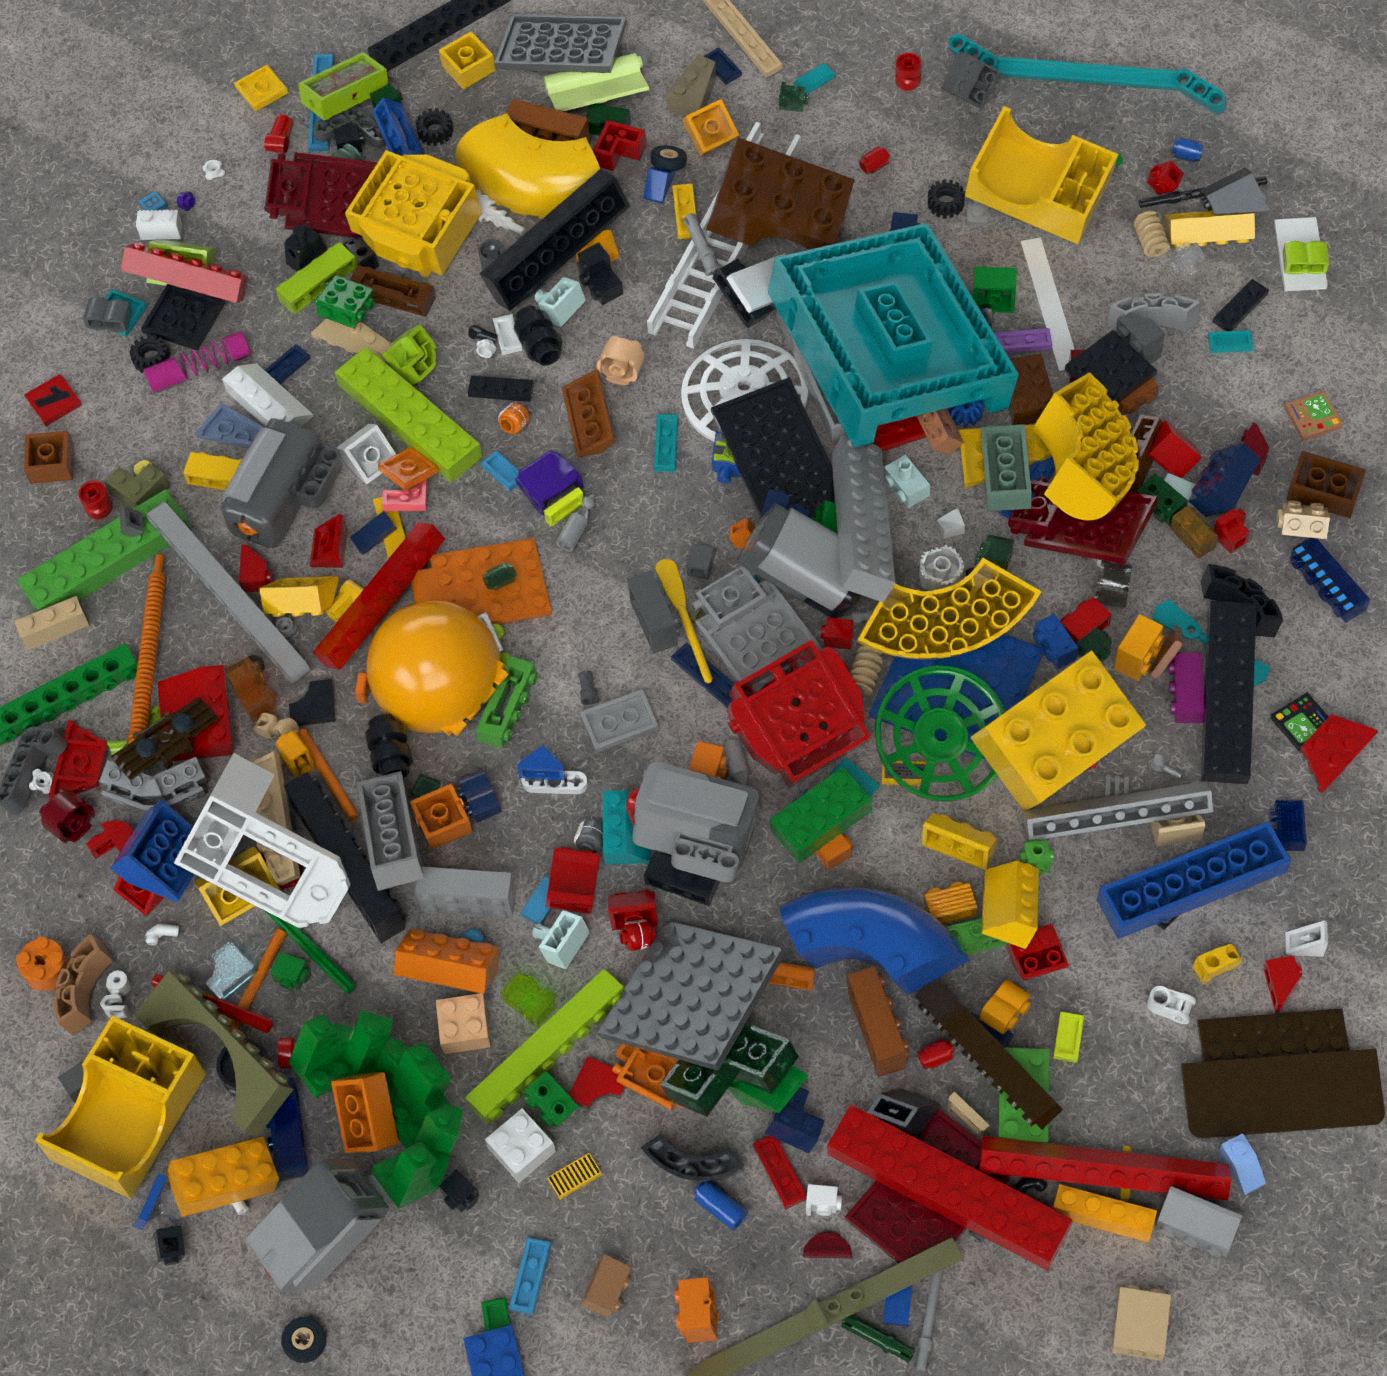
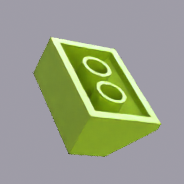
M161 239L153 240L148 244L150 249L153 247L165 250L164 253H179L184 255L183 258L191 260V258L202 260L203 264L206 265L215 264V247ZM147 278L146 283L167 285V283Z

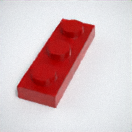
M767 1136L753 1143V1148L784 1209L787 1210L807 1200V1195L779 1141Z

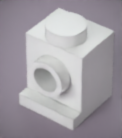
M808 1184L807 1216H811L812 1211H816V1214L822 1216H829L831 1213H836V1210L841 1211L842 1196L838 1195V1187Z

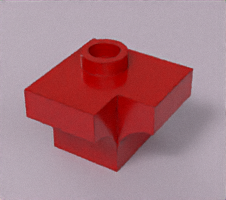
M1241 508L1237 511L1231 509L1218 518L1215 524L1214 532L1218 535L1217 541L1230 554L1246 544L1249 538L1250 531L1244 526L1246 513Z

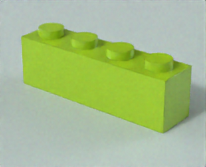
M340 242L330 247L324 254L312 260L310 264L297 271L295 275L282 282L276 288L279 301L295 315L314 301L318 294H322L327 282H331L335 275L345 278L355 271L357 267L355 256Z

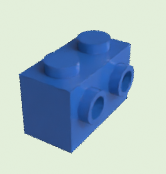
M1055 613L1035 623L1033 637L1038 645L1045 648L1044 652L1047 659L1053 663L1057 670L1076 660L1078 647Z

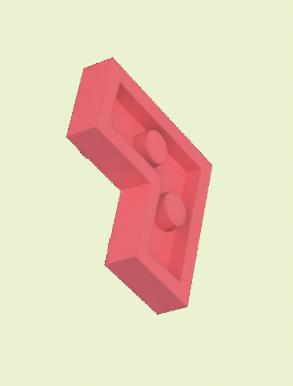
M427 479L406 491L383 490L382 511H426Z

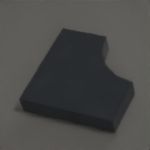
M332 679L311 681L305 696L297 702L289 704L290 718L295 720L298 726L336 721Z

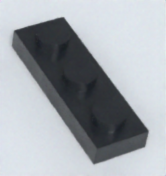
M1251 279L1213 318V323L1225 331H1232L1268 295L1269 289Z
M471 375L468 397L531 402L534 382L533 380Z

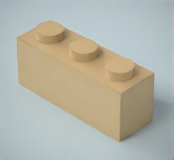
M77 596L14 621L27 651L89 626Z

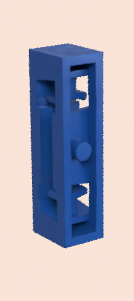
M382 98L372 112L388 150L397 154L400 149V156L424 155L402 103Z

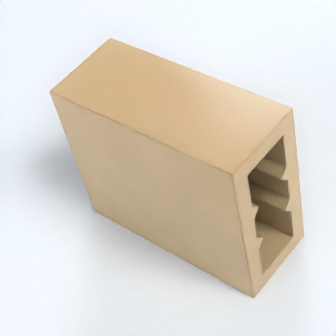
M1134 1285L1120 1287L1112 1353L1163 1361L1166 1349L1171 1295L1165 1294V1291L1159 1289H1151L1150 1291L1140 1290L1139 1287Z

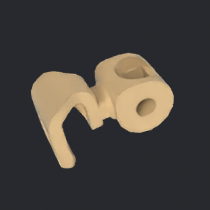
M262 713L254 727V731L258 735L270 739L273 734L281 736L293 730L296 734L300 731L295 720L291 718L278 720L276 716L268 713Z

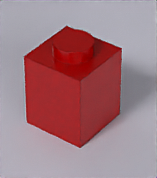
M827 617L826 625L821 626L820 638L824 639V647L851 650L854 620Z

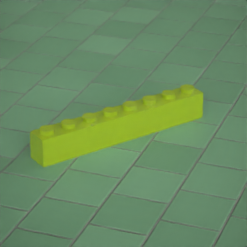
M603 969L465 1097L467 1105L486 1124L499 1119L503 1114L504 1108L509 1104L513 1105L519 1100L520 1093H522L521 1091L541 1072L550 1071L561 1055H567L578 1039H584L595 1023L599 1024L606 1018L607 1012L619 1000L624 986L608 971Z

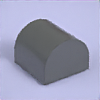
M127 507L121 509V533L129 537L138 536L143 533V513Z

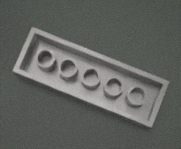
M399 771L357 782L371 871L378 891L424 879L408 792L402 772Z

